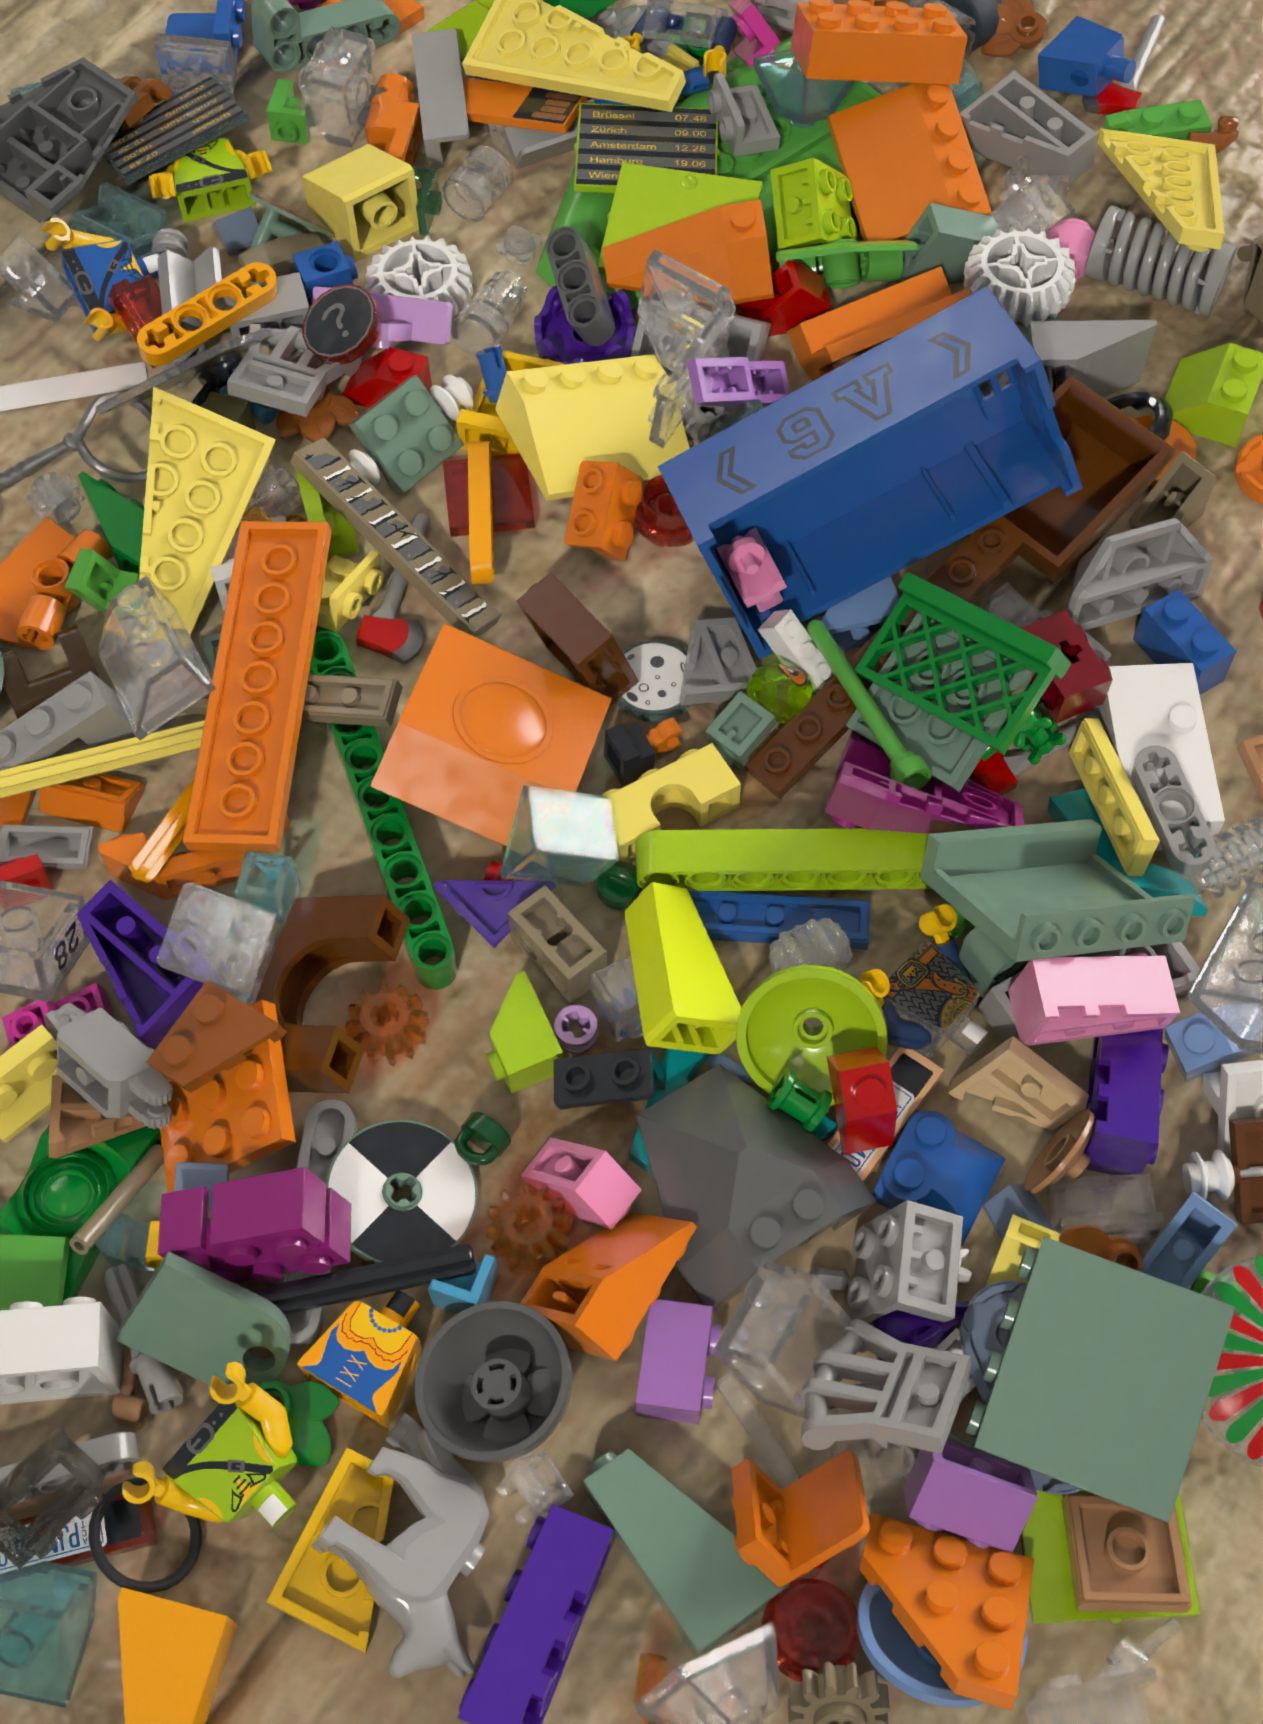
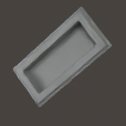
M1 824L0 866L7 864L13 859L25 858L38 853L45 869L85 870L88 866L94 828L93 826Z

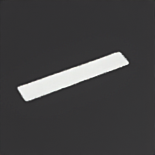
M145 362L0 386V412L128 390L147 380Z

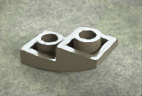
M317 234L282 237L262 243L239 255L238 263L242 268L254 262L267 264L273 268L276 277L290 274L291 268H295L293 254L324 244Z

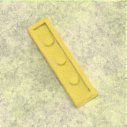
M1084 718L1068 753L1127 876H1143L1160 840L1100 720Z

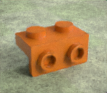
M583 460L580 463L564 543L570 547L589 548L610 560L626 561L628 547H630L633 541V523L637 505L642 498L641 485L643 478L619 463Z

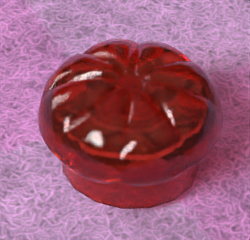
M658 475L650 479L642 488L641 501L636 509L634 523L638 532L652 544L660 547H681L695 541L663 476Z
M804 1578L790 1582V1586L786 1590L776 1595L767 1603L763 1612L761 1638L768 1658L776 1669L796 1682H802V1670L808 1669L817 1672L823 1668L825 1662L844 1666L851 1662L854 1663L861 1646L856 1626L857 1609L851 1599L840 1588L830 1582L815 1578Z

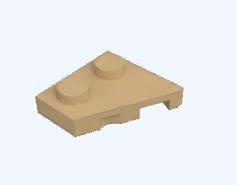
M1014 1036L1007 1039L952 1079L948 1091L952 1097L963 1100L964 1094L967 1092L994 1101L993 1111L1008 1116L1022 1117L1031 1124L1052 1131L1074 1117L1078 1112L1086 1109L1089 1098L1088 1093Z

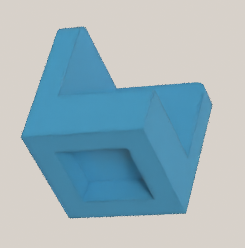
M485 1254L482 1263L475 1261L476 1272L473 1275L446 1281L432 1279L428 1292L433 1306L458 1314L474 1305L489 1302L500 1275L496 1257Z

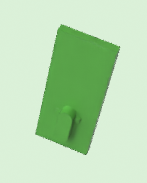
M0 1234V1311L10 1310L11 1304L23 1301L38 1302L43 1307L62 1305L71 1238Z

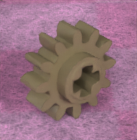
M825 1662L823 1668L817 1672L808 1669L802 1670V1682L789 1683V1724H888V1712H890L888 1685L878 1683V1675L875 1670L861 1675L857 1671L856 1663L851 1662L844 1666Z

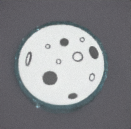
M652 640L641 641L623 651L639 682L616 701L619 709L626 714L630 712L638 716V720L651 723L678 717L690 707V705L681 706L679 701L687 655L685 650L673 643Z

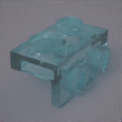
M106 182L99 185L97 206L71 215V229L110 237L114 240H126L135 258L138 259L142 255L151 252L154 234L158 230L165 229L166 212L164 209Z

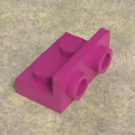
M732 0L727 4L734 13L731 18L736 22L737 31L742 37H746L733 52L750 68L755 64L761 66L776 53L774 48L781 41L753 3L749 0Z

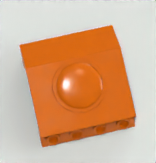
M444 623L397 723L370 787L544 863L572 803L612 698Z

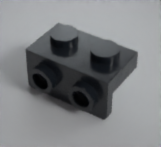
M651 1048L629 1049L596 1055H580L554 1060V1104L558 1109L647 1100L654 1097V1090L665 1089V1070Z

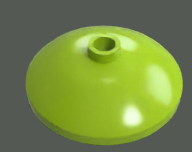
M800 965L783 969L770 975L751 991L739 1014L736 1042L741 1062L747 1073L768 1094H770L781 1074L789 1067L797 1072L796 1078L819 1092L827 1090L832 1093L826 1056L875 1046L886 1056L888 1031L881 1006L874 995L860 981L847 973L831 967ZM808 1018H817L822 1022V1025L812 1028L805 1021ZM833 1093L830 1106L834 1105Z

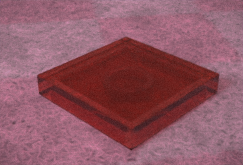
M520 453L491 456L493 533L535 528L528 467ZM468 459L442 461L450 536L469 535Z

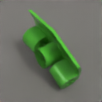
M838 239L822 245L777 251L776 260L779 262V267L788 260H797L817 274L823 271L826 288L844 289L860 284V280L862 282L898 281L903 272V250H918V245L910 240L855 241L852 239Z

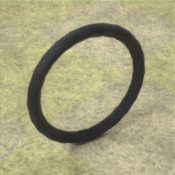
M143 1478L125 1480L136 1486H142L148 1482ZM123 1482L109 1489L93 1509L88 1533L92 1557L100 1571L111 1582L121 1588L146 1594L168 1590L179 1584L191 1572L198 1560L202 1545L199 1518L185 1515L190 1528V1547L184 1562L173 1574L152 1582L128 1578L117 1571L108 1561L100 1540V1526L104 1513L109 1505L118 1496L122 1495Z

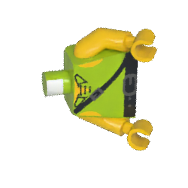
M218 138L210 140L175 159L174 163L169 165L164 173H156L148 177L153 199L157 197L175 199L177 197L185 223L242 210L250 206L255 207V201L249 199V192L252 191L250 181H255L262 177L264 173L273 171L266 150H258L246 154L241 150H234L228 139Z
M231 1362L226 1366L225 1375L234 1384H226L219 1377L212 1376L209 1388L210 1395L220 1404L161 1469L166 1476L162 1480L157 1479L154 1466L147 1461H139L133 1465L132 1473L148 1482L142 1486H136L128 1481H123L122 1494L127 1501L134 1504H142L154 1496L156 1504L188 1516L215 1523H232L250 1516L256 1510L272 1529L282 1524L295 1511L297 1503L279 1484L297 1463V1457L291 1449L293 1441L286 1408L255 1383L246 1384V1372L243 1365L238 1362Z

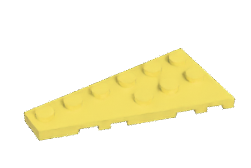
M1100 128L1097 144L1175 240L1193 251L1205 252L1209 248L1221 250L1225 231L1215 145Z
M154 386L133 656L151 664L160 665L187 647L215 583L210 567L224 563L273 451L276 439Z

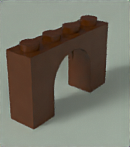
M384 895L294 898L255 1003L265 1000L275 1004L278 1023L287 1031L283 1038H281L288 1092L350 1093L365 1048L336 1025H303V1013L306 1003L318 983L338 967L353 962L396 961L410 918Z

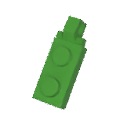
M1202 100L1125 110L1106 115L1103 125L1104 129L1187 140L1189 132L1211 133L1213 127Z

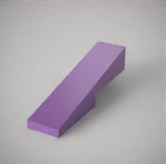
M748 357L694 358L687 361L696 405L763 409L790 394L784 361H748Z

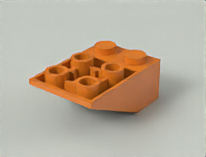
M630 1212L612 1230L607 1228L601 1230L545 1265L520 1304L531 1307L545 1316L555 1326L567 1348L617 1361L621 1353L631 1344L636 1328L648 1308L659 1297L663 1283L675 1263L686 1252L687 1243L698 1226L690 1221Z

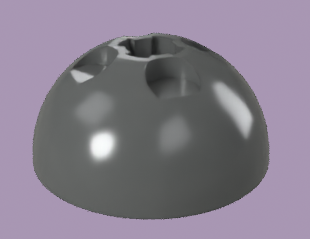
M492 1301L467 1308L453 1316L439 1328L421 1356L415 1379V1400L421 1421L428 1433L438 1444L461 1458L481 1463H499L522 1457L543 1444L557 1429L565 1415L571 1397L573 1380L570 1356L555 1326L540 1312L531 1307L510 1301Z

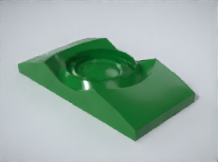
M49 1124L39 1138L29 1170L20 1186L0 1209V1234L72 1238L153 1145L159 1143L161 1139L160 1129L155 1128L154 1130L145 1126L64 1156L49 1158ZM119 1216L86 1254H78L70 1246L63 1301L71 1297H77Z

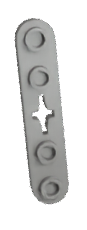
M336 1099L323 1100L314 1105L308 1112L305 1120L296 1168H307L324 1183H326L334 1157L346 1141L357 1133V1121L351 1108L346 1103ZM330 1266L328 1272L322 1274L332 1273L333 1266ZM303 1272L284 1274L281 1280L274 1282V1285L322 1274H307ZM326 1306L285 1315L291 1329L290 1349H303L311 1345L319 1337L323 1327Z

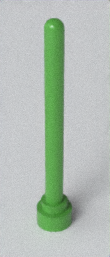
M817 619L810 621L807 625L808 634L890 759V778L915 789H921L931 779L932 771L922 756L915 755L912 751H906L824 623Z

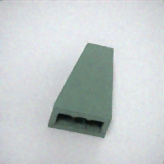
M629 1448L616 1456L614 1451L608 1452L588 1467L587 1472L590 1476L583 1480L585 1493L607 1526L614 1529L615 1538L697 1660L787 1594L790 1583L779 1588L755 1565L749 1566L746 1564L736 1549L735 1535Z

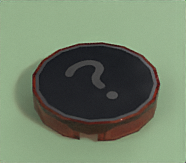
M351 284L335 286L321 294L309 307L303 321L302 337L307 349L323 363L339 362L341 365L352 363L365 355L376 342L379 335L376 329L379 321L382 323V312L378 302L361 286Z

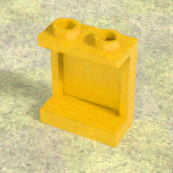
M508 350L502 352L507 371L565 365L550 359L517 354ZM482 378L473 400V408L470 411L461 409L456 420L457 434L464 444L459 449L468 450V442L489 441L491 456L525 463L495 410L497 403H490L488 396L483 395L482 390L486 387Z

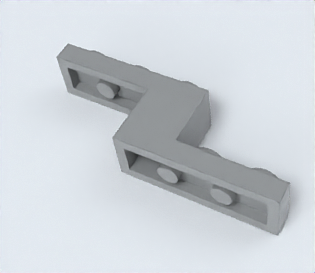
M192 644L118 693L89 671L0 730V770L44 760L78 737L90 747H96L140 736L187 705L190 701L211 689L213 676L200 651Z

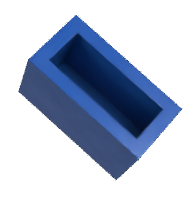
M1180 589L1144 608L1133 638L1155 664L1193 663L1199 695L1224 681L1237 652Z

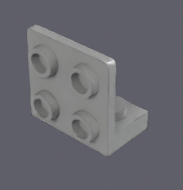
M907 1200L863 1224L854 1237L852 1248L853 1255L856 1257L855 1275L847 1293V1303L851 1307L850 1322L853 1319H860L869 1323L895 1310L943 1323L954 1319L963 1216Z

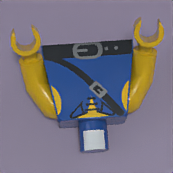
M59 218L49 220L41 228L42 232H48L53 235L45 242V245L50 251H55L60 246L65 249L61 251L62 269L86 317L83 324L85 326L89 324L94 333L92 337L96 341H101L106 334L132 332L146 313L147 306L150 304V288L147 282L159 278L157 261L159 255L155 252L136 259L126 240H114L110 237L72 230Z

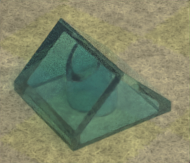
M523 785L500 871L502 878L524 881H553L555 884L586 887L619 861L610 799L606 796Z

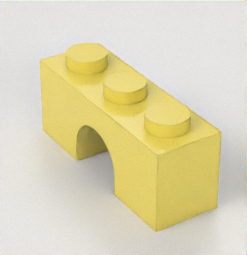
M711 743L699 750L691 749L686 751L677 761L661 769L648 770L637 781L621 789H611L602 794L596 802L592 803L593 826L616 861L631 863L636 860L635 840L637 836L647 831L661 830V825L655 817L659 811L669 807L682 808L688 811L698 825L702 827L739 808L741 783L716 747Z

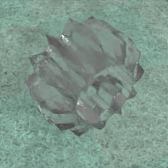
M822 918L819 921L810 919L802 925L795 924L794 928L790 931L782 932L779 935V939L773 941L769 946L770 953L768 957L771 961L770 967L773 974L783 969L800 965L826 966L843 972L851 966L853 954L849 947L851 946L845 931L841 930L839 924L832 922L830 918Z

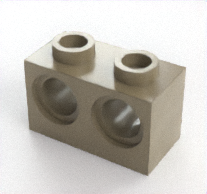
M546 885L507 913L511 939L570 1004L608 976L607 951Z

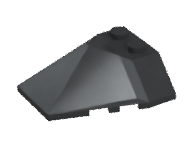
M84 57L41 78V86L21 95L19 90L7 95L10 101L0 106V195L39 223L54 215L82 190L138 99L135 91Z
M721 1064L711 1068L636 1116L653 1178H655L661 1199L664 1217L690 1221L698 1226L687 1243L686 1252L677 1261L680 1273L701 1304L713 1306V1311L750 1287L756 1275L829 1227H832L835 1231L877 1202L846 1158L814 1134L804 1130L802 1125L779 1108L771 1110L766 1107L767 1099Z

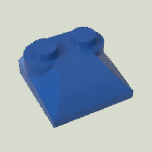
M915 1110L894 1147L872 1195L876 1199V1203L888 1209H892L909 1200L963 1216L961 1246H963L1006 1158L954 1129L953 1124L945 1115L936 1111L920 1112Z

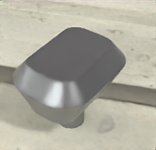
M815 1266L809 1272L813 1287L823 1288L822 1301L832 1302L833 1289L844 1290L850 1279L849 1274L844 1269Z

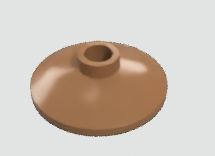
M1084 1109L1078 1112L1046 1144L1026 1176L1024 1189L1027 1192L1034 1194L1056 1183L1064 1175L1073 1181L1085 1170L1091 1157L1084 1150L1091 1136L1095 1117L1090 1110Z

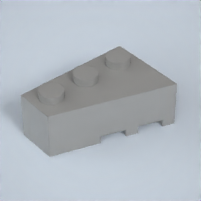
M1015 70L959 113L971 149L986 158L1065 188L1094 166L1097 133Z

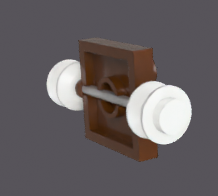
M1263 1117L1229 1120L1232 1163L1219 1149L1214 1150L1211 1161H1203L1198 1152H1192L1189 1163H1184L1182 1166L1183 1184L1188 1194H1192L1194 1191L1205 1200L1207 1199L1208 1192L1216 1191L1222 1201H1227L1234 1188L1236 1220L1242 1225L1263 1223Z

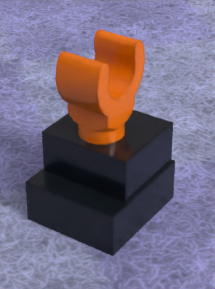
M674 718L662 721L655 728L651 729L647 735H644L638 724L626 729L620 724L605 730L604 757L621 785L624 786L638 780L648 770L654 769L656 753L662 751L669 752L680 747L681 743L676 736L682 734L683 731Z

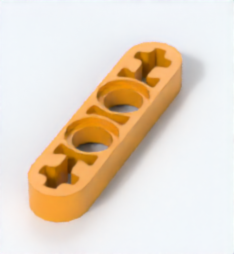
M261 262L248 264L146 324L139 330L137 335V344L142 360L153 366L166 365L270 303L277 294L275 271L269 265ZM254 280L260 284L266 282V286L261 288L258 284L251 285V282ZM222 297H229L236 301L235 307L224 311L217 309L214 303ZM195 317L201 320L203 324L197 330L187 331L180 327V323L185 318ZM170 329L173 330L172 334H169ZM155 340L158 344L164 343V347L159 349L156 345L150 346V342Z
M468 442L472 585L494 584L493 493L490 442Z

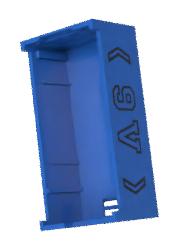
M988 286L658 466L701 554L760 660L774 653L758 631L759 627L774 611L791 609L800 623H803L1058 486L1066 497L1083 489L1070 447L1061 435L1052 408L1056 403L1042 360ZM1006 370L1010 383L1000 388L996 375ZM989 379L993 393L984 397L979 384ZM755 527L787 588L779 591L783 601L764 612H759L756 604L749 608L746 607L717 550L723 544H732L731 542L736 536H743L744 538L748 531Z

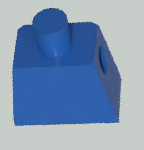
M1076 16L1038 54L1039 88L1089 97L1099 95L1112 80L1129 83L1136 69V62L1134 60L1124 58V37L1121 33Z

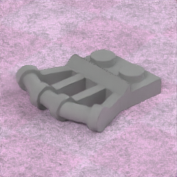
M250 324V333L258 330L262 331L250 336L249 344L265 338L268 339L249 348L244 358L227 380L228 395L307 417L316 401L322 399L328 384L342 375L352 376L357 372L361 364V356L353 350L332 357L319 355L308 347L301 328L290 326L288 329L261 328V324ZM261 345H276L270 355L260 353ZM299 349L304 350L297 363L287 361L292 352H297ZM326 358L330 360L319 368L314 369L319 359L323 360Z
M853 1319L843 1329L844 1336L829 1350H823L818 1353L813 1364L815 1375L813 1378H809L803 1386L801 1399L805 1403L806 1420L801 1426L803 1444L812 1450H824L831 1447L835 1441L874 1439L885 1449H889L891 1443L942 1454L972 1372L971 1356L903 1343L863 1320ZM870 1351L886 1361L857 1356L855 1354ZM845 1378L883 1386V1390L879 1391L841 1383L840 1381ZM832 1406L860 1413L828 1416V1409Z

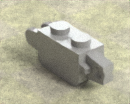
M68 1003L56 1011L52 1010L45 1014V1028L57 1042V1074L104 1117L121 1118L130 1113L139 1122H144V1126L146 1125L154 1130L155 1128L161 1129V1127H166L167 1124H170L172 1112L167 1102L171 1101L173 1097L172 1084H170V1081H166L165 1076L146 1063L155 1051L154 1049L147 1048L130 1033L124 1023L116 1021L101 1007L92 1012L85 1013L73 1004Z

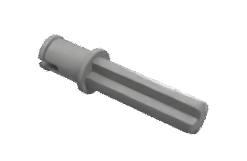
M128 1264L111 1267L105 1272L104 1283L120 1325L141 1294L134 1271ZM128 1347L133 1359L129 1367L131 1373L138 1374L149 1403L150 1413H165L174 1409V1404L180 1405L183 1401V1396L178 1390L170 1366Z

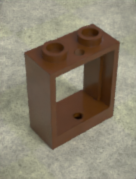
M551 572L538 583L533 584L524 595L516 600L545 647L581 685L612 698L609 707L639 682L613 635Z

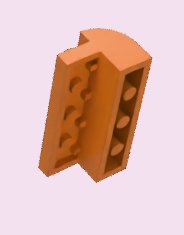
M940 266L804 321L787 331V334L800 365L809 378L814 381L970 296L972 293L970 288H967L952 295L943 269Z

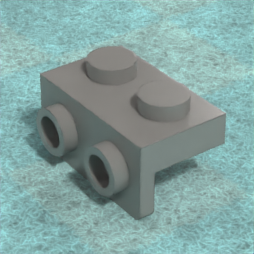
M723 73L714 74L713 89L708 91V106L711 114H716L719 121L721 138L723 141L728 142L733 156L779 150L780 135L757 84L729 88Z

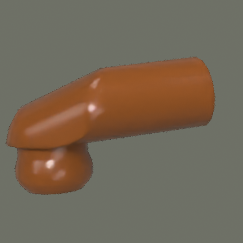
M1221 116L1218 119V129H1215L1212 133L1189 132L1187 141L1214 144L1216 153L1222 152L1238 138L1239 131L1237 127L1239 120L1234 116Z

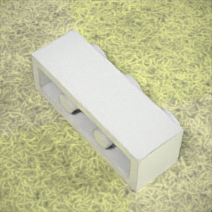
M791 609L774 611L759 627L758 631L783 665L798 667L807 674V683L799 687L803 693L818 692L834 675V672Z

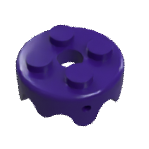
M557 285L553 286L547 293L541 312L534 318L535 345L539 357L565 365L630 357L636 325L626 293L622 290H618L614 295L606 293L615 321V331L610 340L605 344L590 346L576 339L579 334L566 318Z

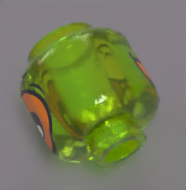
M767 663L758 667L751 675L747 684L746 695L775 715L777 723L786 724L793 716L801 713L809 706L813 697V690L809 677L798 667Z

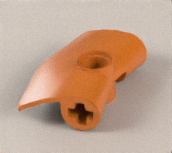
M49 517L45 518L0 563V641L37 650L53 648L58 637L56 632L61 630L66 614L76 609L80 603V598L64 588L80 548L94 550L108 561L113 555L105 540L88 529H83L76 537H73Z

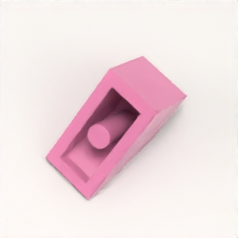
M552 1137L549 1138L521 1174V1177L527 1183L582 1221L611 1230L628 1214L632 1202L642 1190L607 1151Z

